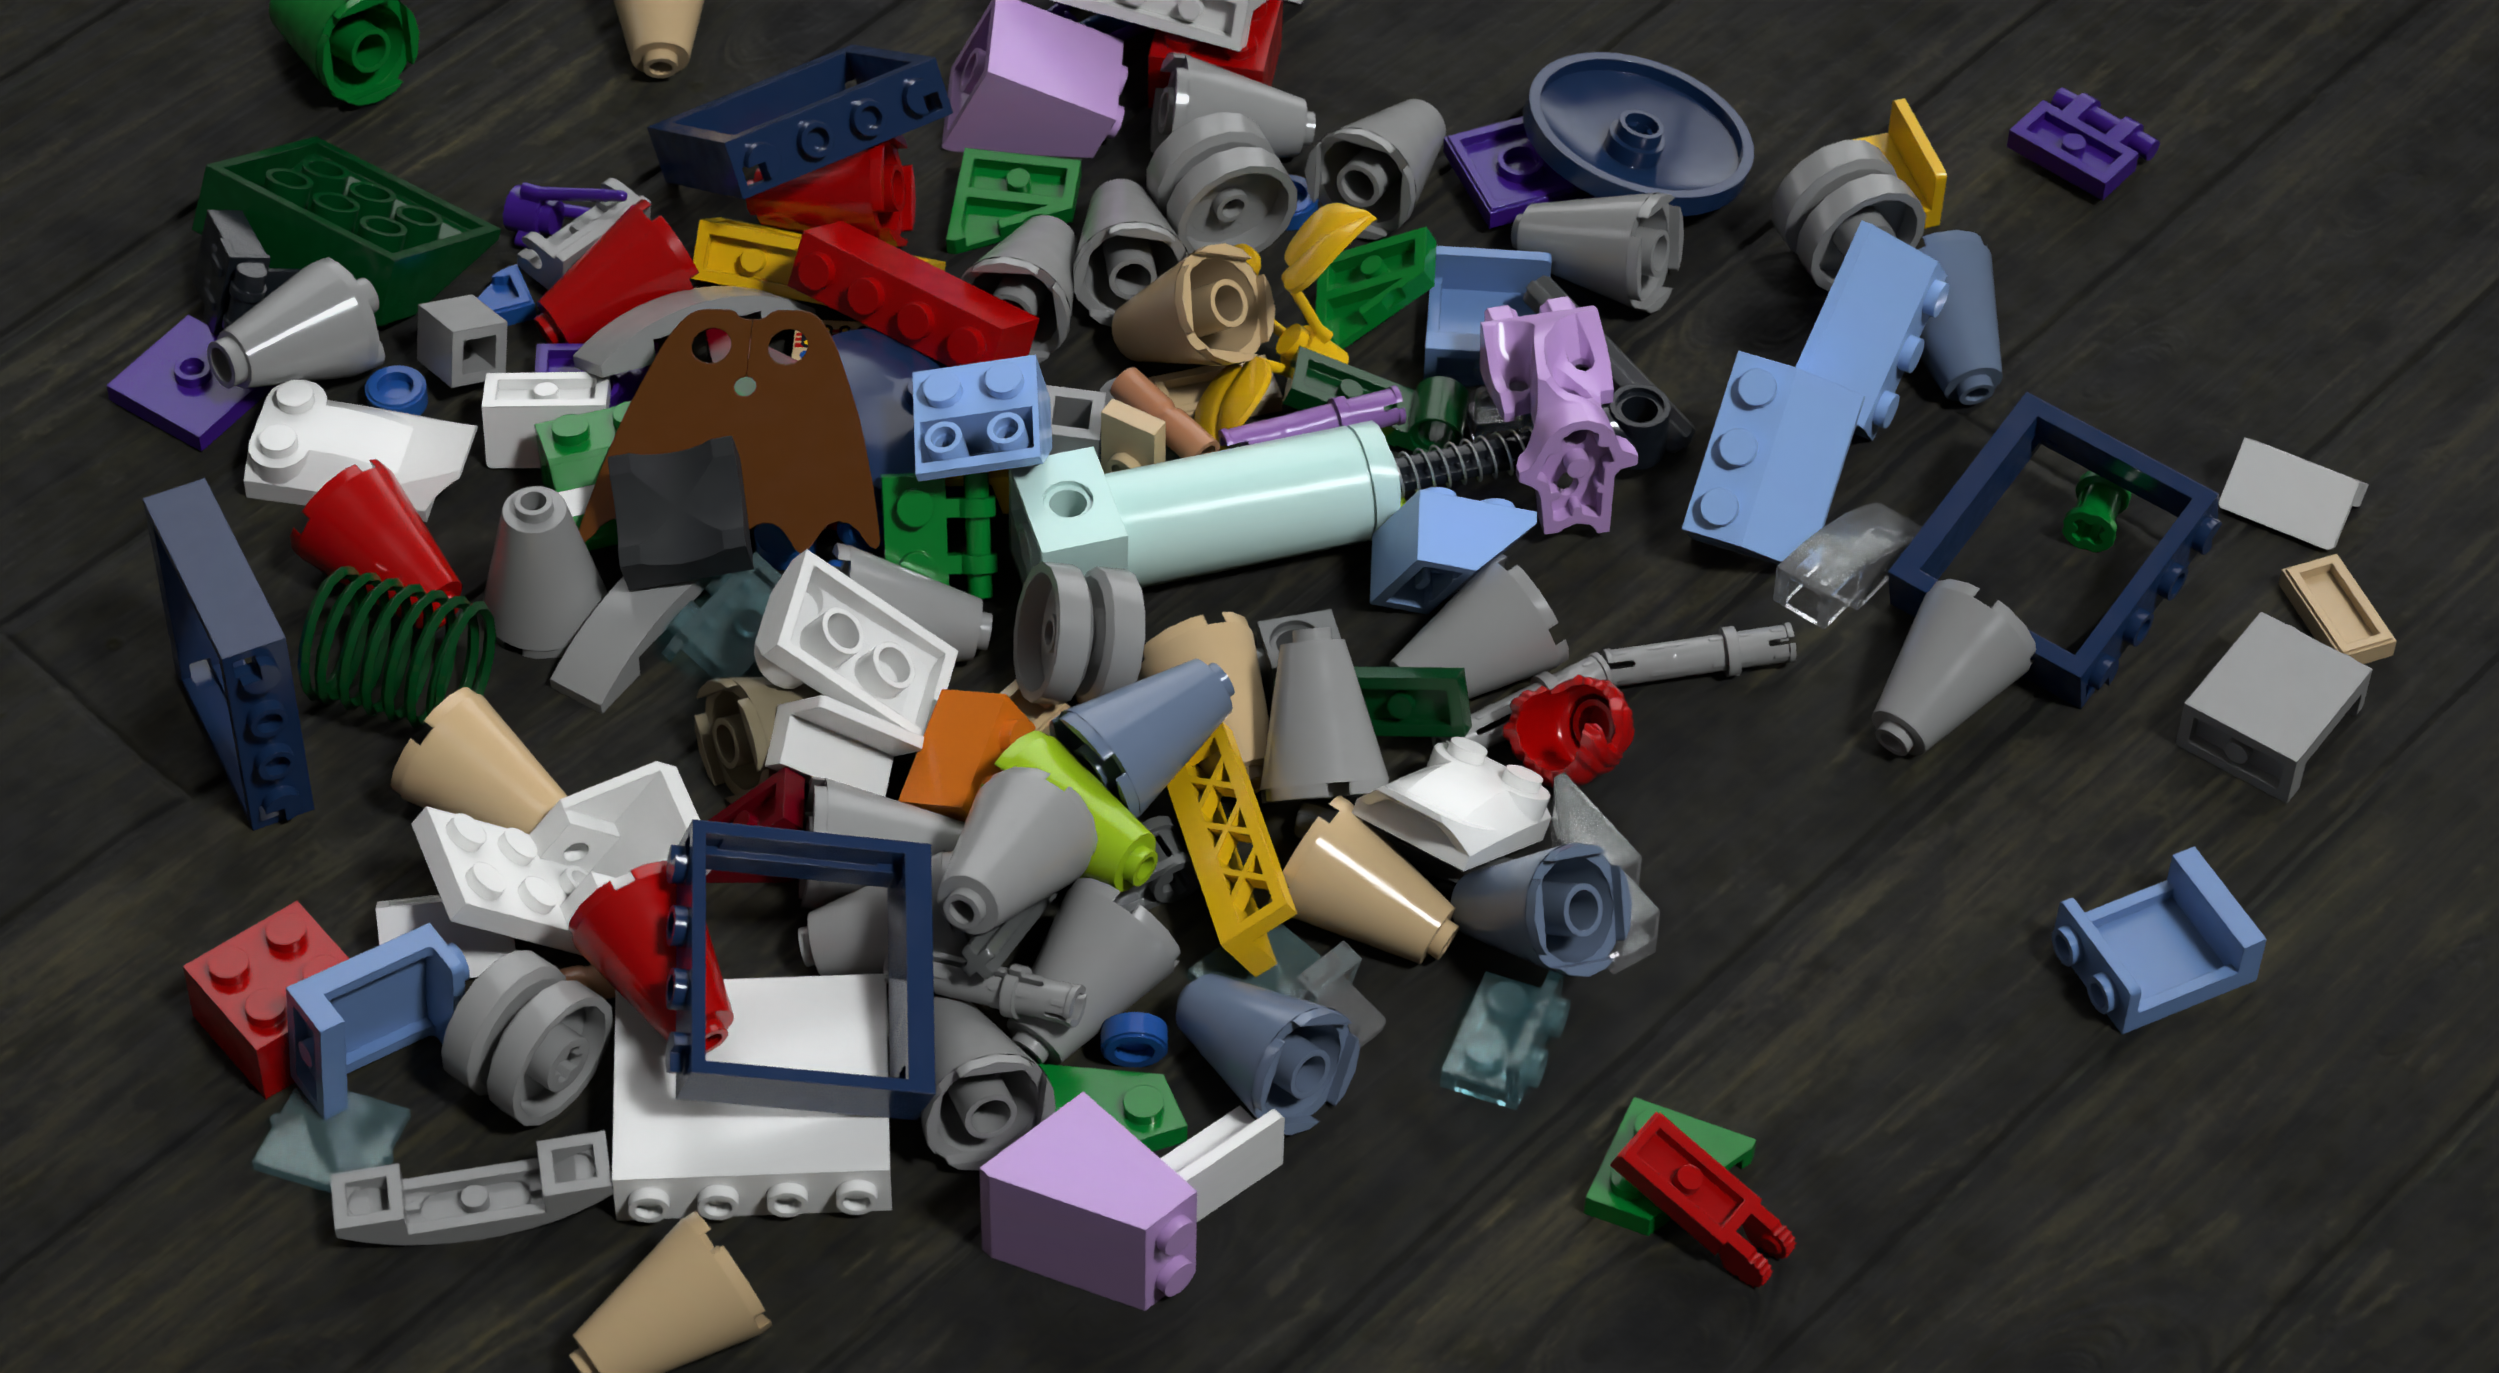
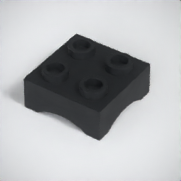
M732 435L710 439L698 446L672 453L653 455L627 453L608 457L617 522L619 564L629 591L754 569L741 459Z

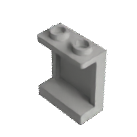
M2260 612L2184 703L2175 745L2287 804L2300 788L2306 762L2346 713L2350 716H2356L2363 708L2372 668L2300 632L2295 627Z

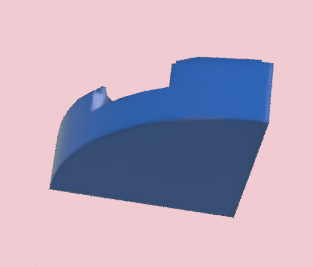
M517 264L495 273L491 277L492 283L477 297L505 319L507 326L533 320L536 317L535 303Z

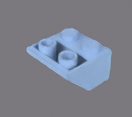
M1036 354L912 372L915 475L918 482L1039 465L1044 463L1053 449L1050 396Z
M1430 487L1423 490L1419 489L1372 534L1370 604L1422 614L1431 613L1460 590L1485 564L1507 551L1537 524V512L1515 508L1511 501L1505 499L1490 498L1479 501L1458 497L1453 490L1448 488Z

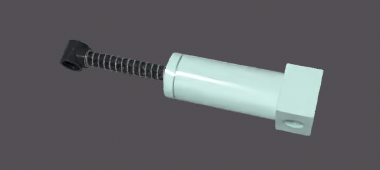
M1636 383L1620 387L1614 392L1613 402L1603 405L1601 408L1605 411L1615 434L1626 438L1637 451L1638 464L1627 467V469L1645 470L1656 466L1663 459L1666 452L1671 413L1670 400L1663 391L1651 385ZM1371 420L1351 424L1347 427L1341 426L1106 474L1103 472L1094 446L1048 455L1043 464L1008 469L1009 550L1022 585H1024L1026 578L1035 565L1040 562L1073 564L1081 569L1083 576L1096 566L1127 569L1136 575L1141 588L1364 543L1368 540L1372 541V534L1401 508L1400 501L1401 497L1405 496V491L1415 489V492H1417L1421 488L1436 487V485L1444 483L1450 488L1452 482L1459 480L1466 485L1467 479L1477 477L1478 481L1481 482L1483 475L1492 474L1496 479L1498 472L1508 471L1512 476L1514 469H1516L1518 457L1525 451L1533 430L1528 426L1523 427L1521 433L1510 429L1503 437L1501 434L1494 432L1488 440L1479 435L1474 443L1464 438L1459 446H1455L1454 443L1449 441L1443 449L1433 444L1428 452L1416 448L1413 455H1408V453L1401 451L1397 458H1394L1379 425Z

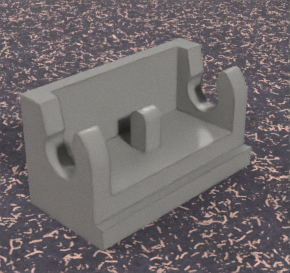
M609 178L601 184L602 189L624 190L628 195L627 200L618 203L596 202L594 207L547 239L539 233L531 231L522 237V241L531 250L525 248L517 254V265L549 290L631 205L641 199L647 200L650 204L651 201L643 195L639 197L619 180ZM651 206L644 213L649 219L651 213Z

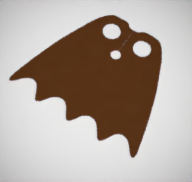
M702 309L686 316L660 348L619 425L596 480L579 528L584 542L589 540L604 524L616 519L608 457L627 453L640 455L672 453L698 446L710 439L732 435L741 459L749 530L755 525L762 523L774 524L781 528L795 550L801 554L806 549H810L827 525L843 522L853 526L871 548H878L880 533L876 501L863 430L839 351L825 324L815 314L803 310H776L764 318L753 319V324L752 319L742 318L731 309ZM705 329H721L731 339L729 353L725 358L713 363H706L697 359L692 352L694 338ZM782 330H797L807 339L808 348L806 354L800 360L791 364L778 363L772 359L768 346L773 336ZM747 374V377L752 378L756 382V389L751 395H738L735 392V383L740 378L746 377Z

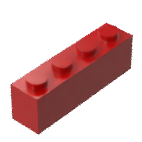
M844 221L803 230L787 285L949 367L1028 356L1040 320L1039 317Z

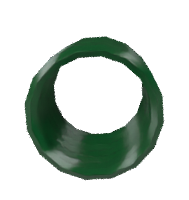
M341 566L322 582L305 618L298 650L297 670L300 686L310 701L322 700L324 705L340 699L346 711L356 709L362 705L369 717L384 711L391 723L407 717L413 729L422 727L427 724L424 722L427 716L444 700L453 672L457 643L466 625L468 626L467 653L459 689L463 687L472 688L479 655V625L476 615L479 613L483 617L484 625L483 652L472 691L477 694H484L495 653L496 629L494 616L484 601L471 604L465 596H453L449 599L443 590H431L427 593L420 584H409L405 587L398 578L382 581L377 573H363L360 575L354 567ZM341 579H348L350 584L345 587L334 603L322 631L316 654L314 689L311 685L309 667L316 624L323 605L334 585ZM366 585H373L374 588L367 593ZM388 591H395L397 594L389 599ZM416 596L419 600L412 605L410 597ZM352 599L349 627L337 665L326 682L328 657L334 634L346 606ZM377 599H379V616L368 639L361 664L359 692L354 698H350L349 687L358 671L365 649L369 626V611ZM439 602L441 606L434 611L432 603ZM401 605V623L392 641L385 664L381 698L376 704H372L371 693L380 677L387 654L391 618ZM454 608H461L463 612L456 618ZM423 611V630L413 651L406 675L404 702L398 710H394L393 699L403 680L409 660L413 624ZM445 618V637L437 653L429 679L426 709L420 716H417L416 703L422 693L431 666L435 631Z

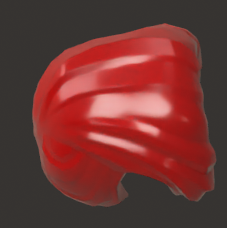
M1582 675L1566 680L1551 690L1542 685L1536 691H1523L1519 697L1512 699L1509 705L1512 710L1509 722L1503 726V736L1511 743L1512 752L1515 757L1522 761V765L1525 768L1538 773L1543 778V785L1555 789L1579 788L1584 784L1590 783L1595 778L1614 770L1623 758V753L1631 745L1635 732L1633 712L1625 700L1624 693L1610 680H1599Z

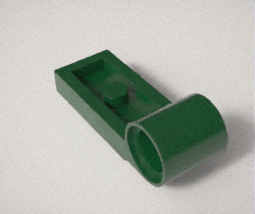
M1299 346L1290 362L1282 404L1301 411L1328 404L1329 398L1345 396L1348 399L1388 389V387L1396 385L1401 392L1403 402L1385 406L1384 411L1393 408H1405L1406 423L1399 426L1396 424L1381 428L1387 444L1394 447L1397 445L1413 452L1416 448L1428 452L1433 444L1440 449H1443L1449 441L1454 443L1455 446H1459L1464 434L1469 393L1460 382L1444 376L1427 378L1420 382L1416 389L1413 390Z
M1354 667L1376 736L1465 737L1471 729L1472 721L1464 668Z

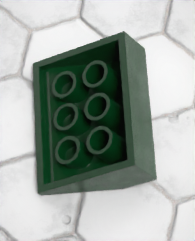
M317 136L207 164L192 226L193 231L202 235L207 210H242L264 251L271 258L269 268L303 269L323 258H332L347 269L356 280L366 278L375 288L379 299V309L374 313L377 327H385L391 322L416 315L418 313V304L428 303L497 242L501 232V228Z

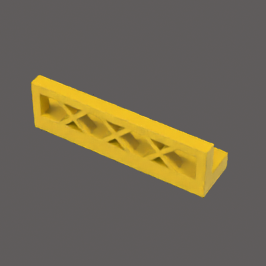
M722 217L700 219L693 262L699 273L691 279L725 286L753 288L785 298L825 305L787 286L802 233ZM915 256L945 271L946 262Z
M1222 722L1167 785V789L1219 942L1229 954L1256 978L1277 965L1267 932L1296 915L1297 911L1233 731ZM1220 750L1221 757L1209 779L1197 764ZM1222 796L1237 799L1228 821L1220 801ZM1238 841L1253 844L1244 867L1236 847ZM1254 888L1269 890L1272 902L1258 910L1252 893Z

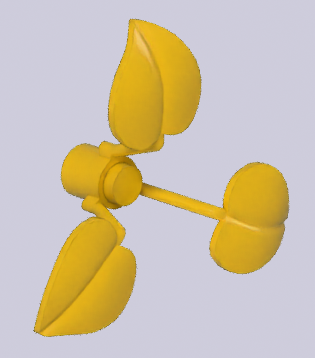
M1342 203L1327 204L1315 211L1292 238L1284 255L1285 262L1289 267L1283 272L1281 279L1285 289L1289 291L1309 325L1302 326L1295 323L1286 329L1274 319L1273 333L1279 337L1276 352L1281 355V363L1256 356L1251 361L1245 362L1243 366L1239 364L1226 366L1209 384L1198 402L1194 420L1218 442V431L1220 429L1241 426L1248 420L1267 391L1272 373L1288 377L1290 362L1299 346L1348 364V353L1331 341L1333 332L1321 323L1302 291L1309 287L1365 228L1377 220L1369 211ZM1246 244L1234 245V247L1244 250L1252 258L1246 260V262L1258 276L1261 269L1259 253ZM1230 445L1220 446L1219 451L1229 449Z

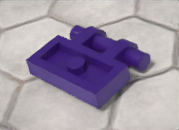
M2061 87L2055 93L2051 104L2042 100L2009 130L2007 141L2008 148L2101 200H2104L2136 170L2138 156L2149 161L2155 156L2160 145L2159 140L2144 132L2143 124L2130 117H2124L2121 120L2101 109V102L2086 93L2078 96L2064 87Z

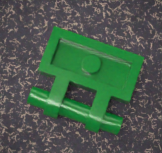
M988 472L963 475L964 496L946 497L945 478L918 482L915 473L880 474L883 559L949 585V574H967L969 594L981 599L993 597L992 573L998 572V553L991 551L990 517L996 516V496L989 495ZM947 518H965L966 552L948 553Z

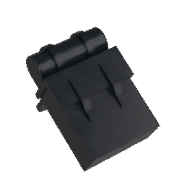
M207 210L192 282L205 304L203 317L213 335H219L225 328L301 270L269 268L271 258L264 251L242 210Z

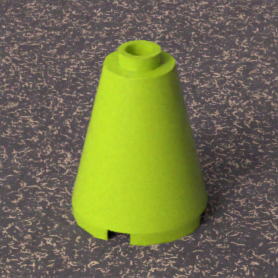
M1034 730L1019 737L1000 755L994 765L1002 770L1012 767L1038 768L1050 773L1046 779L1063 791L1070 786L1082 797L1094 817L1098 842L1096 851L1091 856L1089 865L1080 878L1098 880L1109 884L1121 892L1127 891L1133 886H1141L1150 878L1158 862V854L1155 852V836L1057 738Z

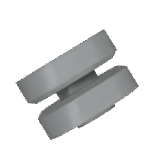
M1213 113L1195 118L1173 131L1155 150L1146 170V188L1189 254L1201 247L1222 243L1232 246L1246 244L1259 253L1269 247L1288 228L1297 209V188L1276 156L1257 122L1240 113Z
M1843 140L1824 146L1800 161L1783 179L1772 200L1770 218L1777 233L1790 250L1798 255L1802 266L1819 287L1830 291L1861 220L1873 224L1916 248L1924 233L1926 214L1919 199L1909 186L1897 177L1894 167L1879 148L1865 140Z
M1040 562L1035 565L1024 582L1017 605L1014 627L1013 660L1016 681L1022 696L1031 703L1063 705L1075 696L1077 702L1081 704L1137 682L1145 644V606L1142 589L1136 575L1127 569L1096 566L1083 576L1081 569L1073 564Z
M513 951L496 960L478 976L459 1001L444 1036L441 1050L443 1068L453 1079L477 1095H489V1100L497 1108L522 1125H542L561 1114L579 1097L596 1073L606 1053L612 1033V1007L602 996L577 980H566L565 975L557 967L534 952Z

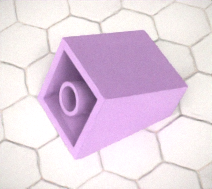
M992 0L951 67L948 98L953 114L945 117L941 148L952 152H964L965 148L1038 156L1093 158L1105 138L1112 140L1117 135L1123 121L1125 109L1123 106L1118 105L1128 75V67L1122 65L1124 40L1020 0Z
M1084 1091L979 1168L982 1250L991 1258L1146 1311L1165 1295L1172 1297L1181 1292L1189 1284L1194 1273H1196L1197 1190Z

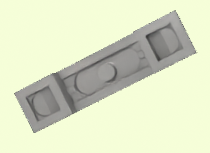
M710 286L674 292L641 304L601 328L573 355L574 366L603 378L651 365L656 357L653 340L669 336L686 316L697 310L731 309L742 318L752 319V324L753 319L764 318L776 310H803L815 315L816 311L815 308L753 288Z
M738 572L629 591L626 581L622 577L594 609L570 643L550 678L551 688L603 714L640 675L639 657L703 590L716 596Z
M605 1130L536 1141L538 1158L407 1179L402 1178L399 1163L330 1174L337 1238L385 1245L448 1244L508 1235L570 1216L613 1194Z

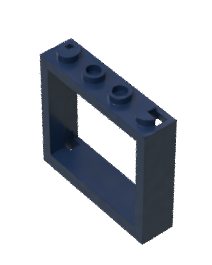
M852 44L648 126L647 129L665 182L744 200L951 115L953 110L935 57ZM855 79L857 85L846 89L845 83ZM758 165L763 179L748 185L742 168Z
M2026 392L1888 571L1890 604L1916 617L1926 593L1939 581L1938 579L2041 445L2178 517L2075 655L2029 630L2036 643V652L2030 658L2034 662L2021 677L2082 709L2096 689L2099 690L2104 683L2108 686L2111 684L2119 668L2118 659L2129 644L2137 647L2144 640L2154 620L2153 612L2165 598L2171 601L2179 593L2188 575L2187 567L2197 553L2205 555L2212 549V538L2222 526V522L2218 520L2219 493Z
M203 478L142 498L175 671L252 830L254 831L283 820L288 821L297 815L314 810L286 637L206 479ZM251 657L252 662L246 664L244 659Z
M692 819L679 845L670 846L666 869L667 882L669 884H677L676 905L670 907L666 925L667 945L676 947V968H671L666 985L667 1009L676 1010V1032L672 1031L668 1037L665 1056L667 1073L676 1074V1099L918 1120L922 1110L924 1111V1108L928 1106L936 1094L931 844ZM706 869L887 888L890 1077L705 1061Z

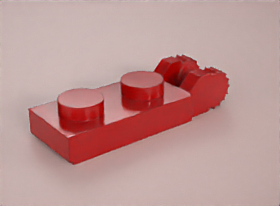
M1655 1112L1610 1164L1614 1170L1712 1254L1716 1255L1718 1253L1723 1266L1729 1272L1738 1276L1740 1281L1745 1282L1746 1285H1751L1753 1288L1755 1286L1759 1288L1767 1282L1773 1272L1771 1270L1772 1266L1769 1265L1768 1259H1765L1763 1254L1758 1253L1753 1245L1736 1232L1738 1228L1742 1225L1747 1238L1754 1245L1762 1248L1764 1253L1766 1252L1770 1257L1773 1256L1776 1259L1781 1258L1783 1260L1785 1257L1787 1258L1797 1244L1794 1241L1795 1237L1791 1234L1792 1231H1789L1787 1226L1782 1225L1777 1217L1760 1204L1762 1199L1660 1112Z

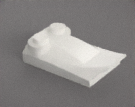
M290 380L279 384L270 391L250 438L244 474L246 498L306 506L308 501L325 483L345 468L356 464L362 471L373 468L369 460L377 459L394 473L423 522H427L437 495L447 486L460 479L478 426L327 400L324 389L318 384L307 380Z
M808 549L791 561L771 592L754 646L757 666L761 673L774 685L783 689H794L805 683L824 696L838 700L921 736H924L941 690L948 689L958 650Z
M1452 737L1450 743H1437L1434 746L1427 767L1359 797L1352 811L1355 816L1462 871L1543 841L1552 818L1547 809L1551 795L1541 785L1543 778L1538 773L1519 765H1507L1506 767L1486 757L1488 751L1484 746L1463 737Z

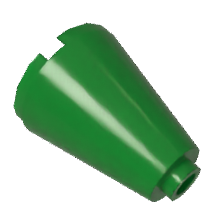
M270 0L269 17L274 27L324 88L340 100L357 106L378 103L394 93L404 82L398 77L407 62L414 65L419 48V29L414 13L399 0Z

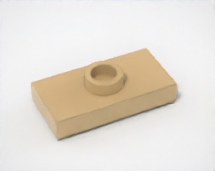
M1112 398L1101 411V466L1104 474L1166 462V422Z

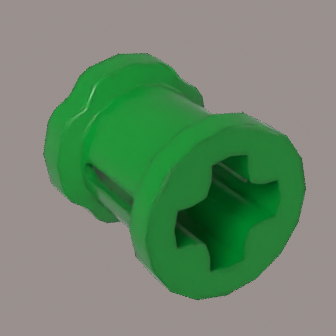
M2087 471L2079 478L2075 488L2078 500L2075 507L2065 515L2062 533L2068 542L2079 549H2086L2091 552L2106 551L2114 544L2117 530L2115 522L2118 514L2127 509L2131 499V492L2092 471Z

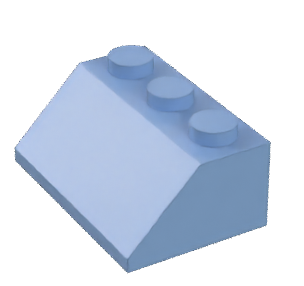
M1863 220L1860 222L1796 367L1863 394L1865 400L1854 434L1873 441L1879 427L1886 429L1896 413L1900 396L1895 391L1904 371L1911 373L1917 366L1924 348V339L1920 338V335L1929 316L1936 318L1941 312L1948 296L1949 284L1945 282L1947 274L1937 260Z
M1738 351L1682 530L1691 539L1809 574L1865 396L1800 368Z

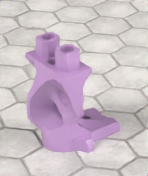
M1568 296L1547 299L1539 307V314L1518 317L1516 310L1512 309L1509 305L1487 308L1484 314V322H1480L1479 369L1484 384L1504 423L1515 421L1517 416L1531 413L1534 428L1525 451L1518 457L1516 476L1520 483L1535 489L1537 512L1544 535L1559 533L1564 528L1576 523L1591 525L1597 533L1610 532L1615 475L1620 469L1637 465L1638 454L1635 447L1626 438L1615 434L1605 411L1601 408V405L1613 402L1614 387L1610 357L1598 309L1594 305L1576 308ZM1584 367V368H1589V370H1587V371H1582V370H1579V368ZM1567 472L1573 478V482L1569 487L1565 489L1557 487L1558 480L1563 473Z

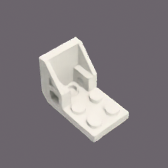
M655 761L560 799L530 834H526L517 828H504L475 820L466 814H453L428 806L423 809L411 825L451 922L582 955L575 948L572 940L573 936L568 929L569 921L579 905L596 889L609 881L616 891L636 881L630 870L643 864L667 861L670 846L679 845L692 819H700L677 767ZM706 869V875H707L711 870Z

